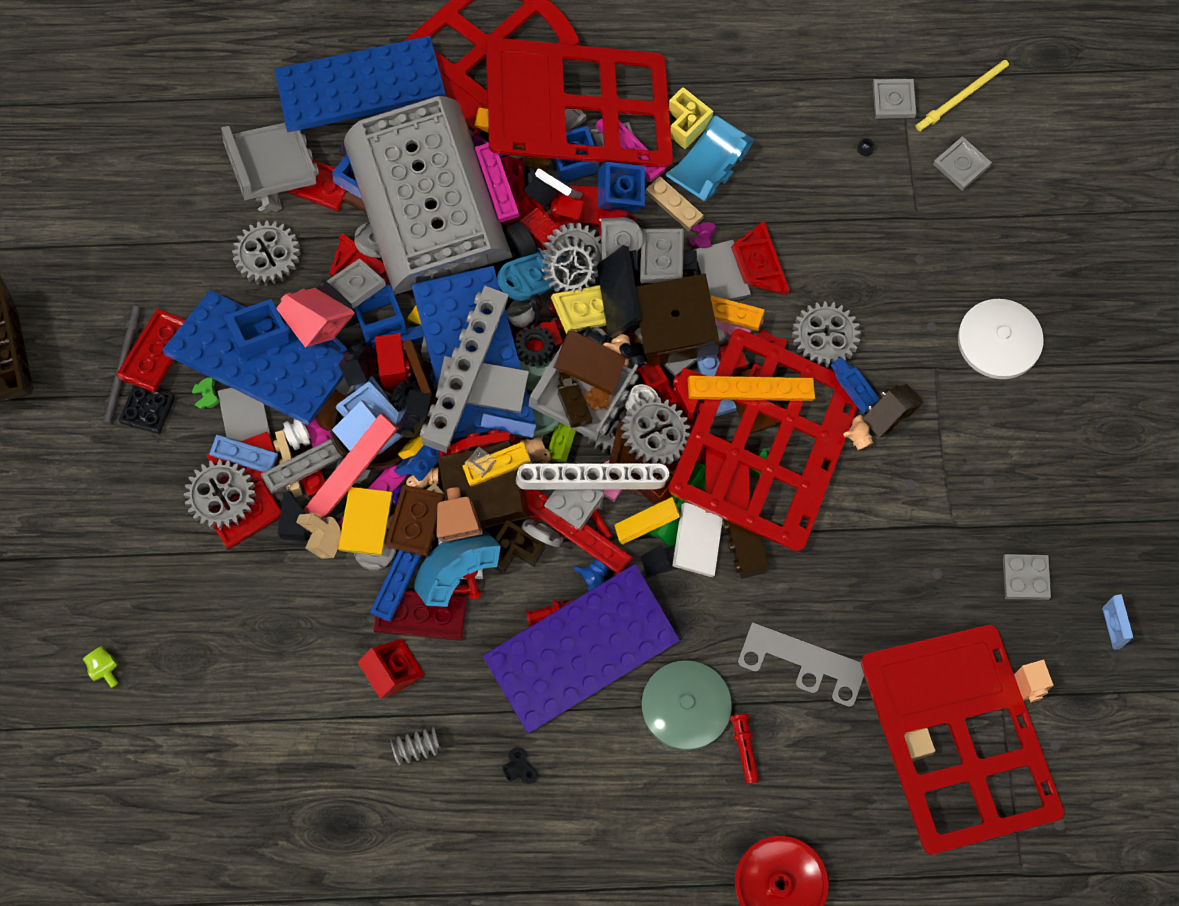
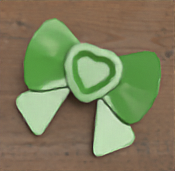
M213 378L203 379L199 385H194L192 393H202V396H204L195 403V406L200 409L215 407L220 402L213 388L215 383Z

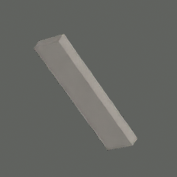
M330 439L261 473V477L273 494L343 459V457L337 452Z

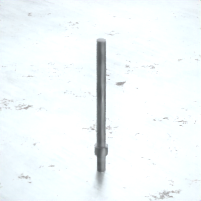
M133 306L130 320H127L125 330L127 331L103 423L106 425H111L123 381L118 379L116 374L130 353L134 335L138 332V319L141 312V307Z

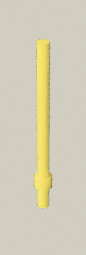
M1003 60L937 110L929 112L925 119L916 124V129L922 131L930 124H935L943 114L1009 66L1008 61Z

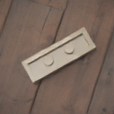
M660 176L645 189V193L688 231L703 219V214Z
M284 430L275 432L277 440L273 441L276 452H281L282 459L279 460L280 464L293 458ZM299 481L286 487L287 491H292L294 497L303 495Z

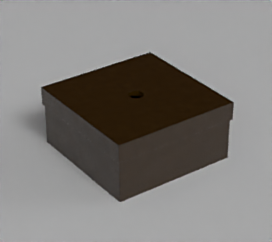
M706 273L636 287L641 316L639 325L644 353L649 367L720 354L719 337Z
M510 441L438 458L445 501L448 500L447 489L460 488L461 498L469 497L473 502L482 530L487 531L503 527L507 520L516 524L524 522L526 519H531L525 489H521L516 484L518 469L470 487L463 469V465L473 462L478 455H480L478 458L480 459L513 446Z

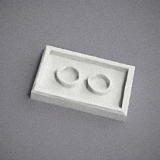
M683 503L681 505L672 566L709 577L715 576L723 518L712 513H705V510L695 505Z

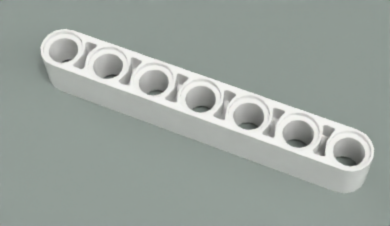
M523 464L518 469L516 484L525 490L660 489L665 485L669 477V471L663 464ZM527 473L531 475L532 479L524 480L521 475ZM549 473L553 475L554 479L547 480L543 475ZM571 473L576 477V479L569 480L566 478L565 474ZM593 473L598 479L591 480L587 474ZM615 473L619 476V479L613 480L609 474ZM637 473L640 475L641 479L635 480L632 478L631 474ZM659 473L663 479L657 480L653 477V474Z

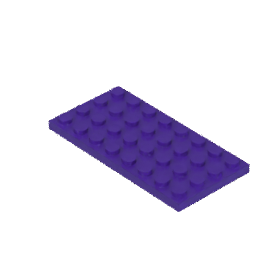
M633 564L483 654L482 657L527 733H530L680 640L636 564Z

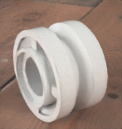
M636 385L627 396L625 407L628 411L629 408L632 409L634 403L639 405L641 399H644L646 402L649 397H652L655 402L658 394L647 385Z
M294 419L293 424L288 421L283 423L285 427L283 429L294 450L300 449L301 443L305 446L310 444V436L304 423Z

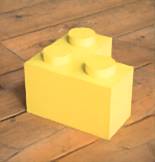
M684 87L669 100V113L677 119L671 125V138L686 149L707 128L713 117V110Z

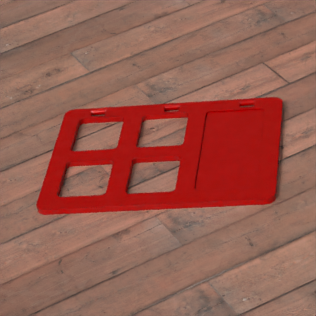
M490 38L487 40L488 141L491 152L504 155L602 163L613 162L663 168L671 165L673 155L666 67L663 55L653 52L504 38ZM562 60L598 63L601 96L565 93ZM615 65L649 67L652 77L653 101L618 98ZM565 109L601 112L604 146L567 143ZM618 114L653 116L655 119L657 151L622 148L620 146ZM513 145L524 146V150L513 149ZM576 150L587 151V155L576 154ZM638 155L649 156V160L638 159Z
M986 625L871 652L861 658L860 664L922 847L927 854L935 855L1056 822L1063 818L1064 810L999 632L994 626ZM996 649L999 651L1001 662H996L993 653ZM1002 709L1008 710L1020 741L1021 749L984 759L978 758L965 719ZM1022 714L1026 727L1020 728L1016 716ZM947 724L961 759V764L919 775L915 770L904 735ZM1021 767H1028L1040 796L1042 808L1005 818L999 817L986 782V777ZM1045 781L1050 791V795L1045 796L1041 785ZM964 782L968 783L982 823L954 832L938 834L925 799V793Z

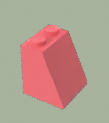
M316 288L302 289L293 294L287 293L281 298L282 302L276 308L305 348L333 340L355 314L352 309Z

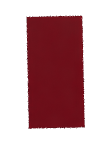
M405 591L391 623L375 617L374 633L462 641L467 596L451 595L448 607L426 606L417 592Z

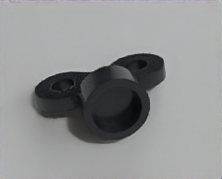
M637 342L633 347L627 343L620 345V353L623 357L630 359L631 369H633L635 364L638 365V369L647 365L643 344Z
M515 747L509 752V760L511 762L503 765L502 770L506 779L510 782L521 777L524 783L532 784L537 779V772L526 764V754L521 748ZM514 754H519L520 758H516ZM526 773H530L531 778H528Z

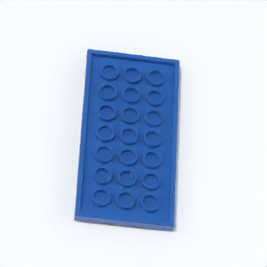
M430 36L274 69L287 133L391 111L437 96L446 97Z
M494 266L411 284L437 388L444 356L452 357L455 347H460L462 341H459L462 329H467L469 325L466 322L470 310L474 311L477 304L474 301L478 291L482 292L484 286L500 291ZM483 309L481 311L483 314L486 315L492 313L489 309ZM504 309L483 363L521 370L507 314ZM480 327L474 329L476 333L484 332ZM468 346L466 348L469 352H475L477 350L473 346ZM527 389L525 390L521 413L466 404L451 443L463 440L470 434L480 433L481 436L494 430L480 427L479 421L482 411L535 422L532 408L529 407ZM451 403L443 404L445 409H452L454 407Z
M210 290L162 349L163 354L309 426L344 378L338 365L343 359L344 354L322 343L305 348L293 330L290 329L291 333L288 334L289 343L241 360L225 328L223 316L246 307ZM267 317L238 326L245 341L278 329L274 320Z

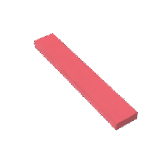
M384 413L376 418L304 508L303 511L306 514L313 512L321 517H327L398 430V427Z

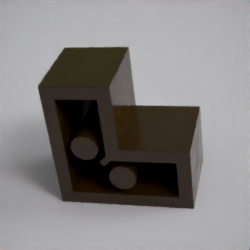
M908 384L896 385L891 390L888 388L880 394L879 402L877 404L873 403L867 408V414L862 420L880 438L889 434L901 420L910 417L924 401Z
M507 520L495 538L501 547L498 565L492 568L505 574L515 556L534 567L545 551V543Z

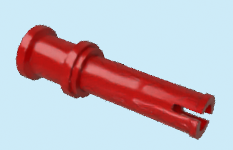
M740 714L729 717V719L733 723L735 733L733 740L738 742L745 785L760 781L751 743L753 733L750 732L748 723L750 716L749 714ZM746 752H747V755H748L750 770H749V766H748V761H747Z

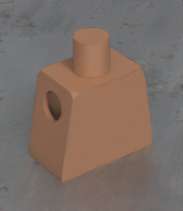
M458 487L447 489L448 500L438 503L437 538L441 542L482 535L483 531L471 499L469 497L461 498L460 488Z

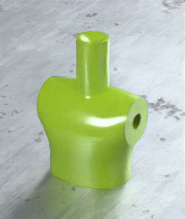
M103 646L98 647L83 658L88 668L87 672L93 681L104 677L111 688L119 684L112 674V671L119 664L114 656L109 654Z

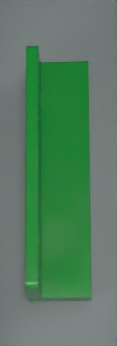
M695 463L687 484L702 491H705V465ZM669 492L665 500L673 497L680 514L681 505L688 502L673 496ZM680 517L647 534L660 538L668 547L674 546L676 544Z

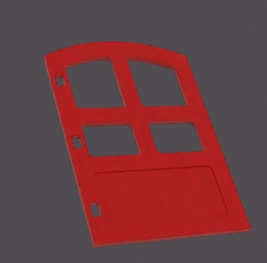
M450 0L404 40L408 41L427 36L432 37L444 26L449 25L475 45V48L456 64L451 63L434 50L446 97L456 100L461 105L468 129L470 128L473 131L471 133L472 138L483 131L475 127L474 123L478 108L488 109L487 90L470 78L467 73L486 57V43L488 39H507L529 18L538 13L555 32L559 39L557 44H580L567 18L551 1L520 0L524 4L492 33L485 34L459 14L474 0Z

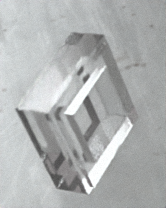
M478 447L465 464L483 478L497 461L482 448Z

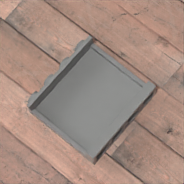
M285 123L232 134L229 126L221 127L223 143L244 200L316 184V175H319L316 163H312V152L310 148H306L305 134L300 133L301 130L287 133Z
M559 349L531 393L529 407L571 428L558 396L557 385L560 384L558 378L561 371L553 368L560 352ZM635 364L633 369L625 365L623 366L614 392L611 395L570 376L571 381H576L577 385L579 384L593 418L591 424L572 429L595 441L598 440L600 435L604 436L609 428L608 421L610 418L614 419L619 411L617 406L620 401L624 403L629 394V386H634L639 377L636 374L638 365Z

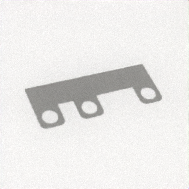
M752 622L738 660L740 666L752 671H758L765 653L774 655L802 666L796 681L798 688L811 693L817 692L823 674L838 679L832 695L833 700L846 706L854 705L864 677L860 662ZM747 652H755L758 655V662L755 665L751 666L745 663L744 656ZM806 673L813 674L816 677V684L812 687H806L802 683L803 675ZM841 687H849L852 690L853 695L850 700L844 701L839 698L838 691Z

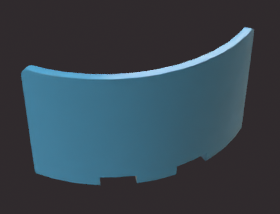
M715 115L691 151L679 164L668 171L666 176L703 201H706L717 192L720 182L725 184L733 174L732 167L737 160H743L755 139Z
M482 530V535L443 542L428 555L421 565L414 583L415 591L426 606L448 607L450 597L462 577L480 569L497 567L501 546L486 530Z

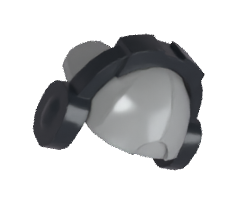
M538 294L531 295V298L526 301L514 300L508 309L507 306L505 307L509 325L518 331L525 327L530 328V325L536 327L540 318L542 301Z

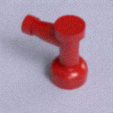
M478 571L466 574L463 578L467 579L468 584L456 586L452 595L468 593L469 599L481 597V590H478L475 579Z

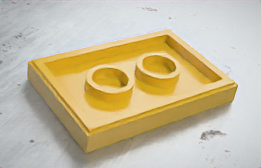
M354 487L349 489L338 547L339 551L383 556L393 496L392 492Z

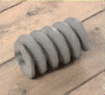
M432 727L431 734L426 729H423L422 737H420L417 731L414 732V739H411L406 734L404 742L399 736H397L396 744L390 739L394 758L399 766H402L403 758H405L408 764L411 763L412 756L417 761H420L421 753L426 759L429 758V751L434 756H437L438 748H440L435 727Z

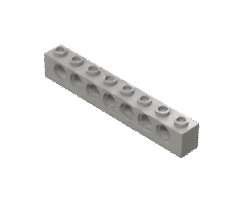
M484 286L482 292L478 291L474 301L477 304L474 311L470 310L466 322L469 325L467 329H462L459 341H462L460 347H455L451 357L454 360L451 367L447 366L443 378L446 379L444 386L440 385L437 390L436 397L438 401L436 405L432 404L428 417L431 418L429 423H424L421 429L420 436H422L423 445L447 453L506 307L509 294ZM483 309H489L492 313L486 315L483 314L481 311ZM480 327L484 332L476 333L474 329ZM468 346H473L477 350L475 352H469L466 348ZM460 365H466L469 367V369L467 371H462L458 367ZM452 384H459L462 388L454 390L450 386ZM451 403L454 407L452 409H445L443 404ZM443 422L446 424V427L439 429L435 426V423Z

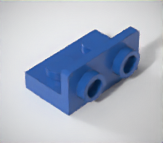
M424 445L415 456L403 459L394 471L399 477L412 474L418 481H421L438 462L440 457L439 450Z

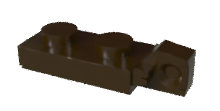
M559 372L558 396L571 428L591 424L593 418L579 384L577 385L576 381H571L570 375Z

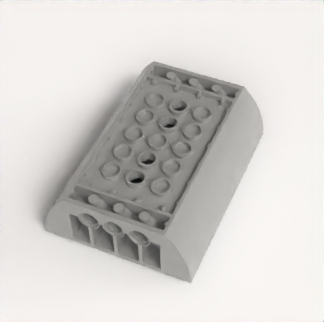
M437 96L360 120L348 131L344 139V145L394 295L412 290L411 284L468 272L512 258L501 222L499 223L461 105L456 100ZM411 143L418 146L414 152L406 150V147ZM421 162L424 164V168L421 171H415L412 168L413 165ZM429 200L437 203L436 208L431 210L427 209L425 205ZM434 220H442L443 226L439 229L433 228L432 222Z

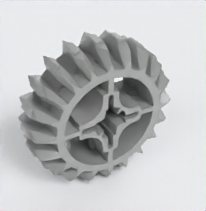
M568 238L564 239V245L560 240L556 241L557 248L550 245V249L553 252L549 253L546 251L544 253L549 258L548 260L542 259V263L547 264V267L541 268L542 272H548V274L543 276L544 280H550L548 286L553 287L555 285L554 291L556 292L560 290L561 292H567L568 289L575 292V288L582 292V285L589 288L590 286L587 281L594 282L595 280L591 277V273L597 274V270L592 269V266L598 265V262L591 261L596 257L594 253H590L592 248L589 246L585 247V242L583 241L578 244V240L573 238L571 244ZM569 250L564 260H556L561 253ZM576 250L582 255L585 266L577 263ZM571 263L573 266L577 268H573L572 270L570 269L569 271L568 269H566V267L562 265H567ZM554 267L562 270L563 283L556 277ZM576 273H583L578 280L570 283V280L573 279Z

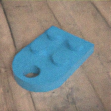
M539 252L507 262L502 266L497 275L500 289L504 293L509 294L508 297L518 301L529 300L533 294L540 296L553 291L555 285L549 287L548 282L550 280H544L543 278L548 272H542L541 268L547 266V264L541 262L543 257ZM506 281L511 282L514 285V287L508 285Z

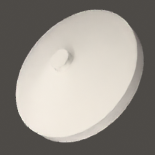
M991 299L975 305L964 316L958 331V345L965 361L980 374L995 379H1010L1026 373L1034 366L1043 348V332L1036 317L1026 307L1011 300Z

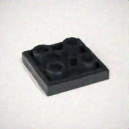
M133 385L119 422L123 425L160 435L175 396L160 390L154 393Z

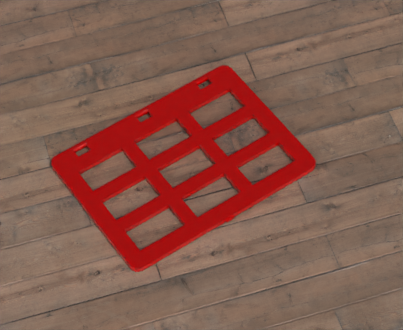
M736 329L730 336L714 376L731 377L741 351L745 348L765 357L758 377H772L777 364H780L799 373V378H813L815 381L834 389L821 426L799 416L804 401H789L787 408L783 409L766 400H733L746 406L733 440L729 443L708 433L721 400L704 399L703 403H700L698 416L668 489L673 496L793 551H800L807 543L846 439L843 434L849 431L857 406L837 380L835 372L745 330ZM845 404L852 406L848 415L842 412ZM758 412L781 422L767 459L744 449ZM793 428L815 438L802 476L779 466ZM702 446L726 456L711 494L687 484ZM824 459L831 461L827 471L821 468ZM738 462L761 472L747 510L723 500ZM773 479L796 488L782 527L759 517ZM802 516L809 518L806 528L799 526Z

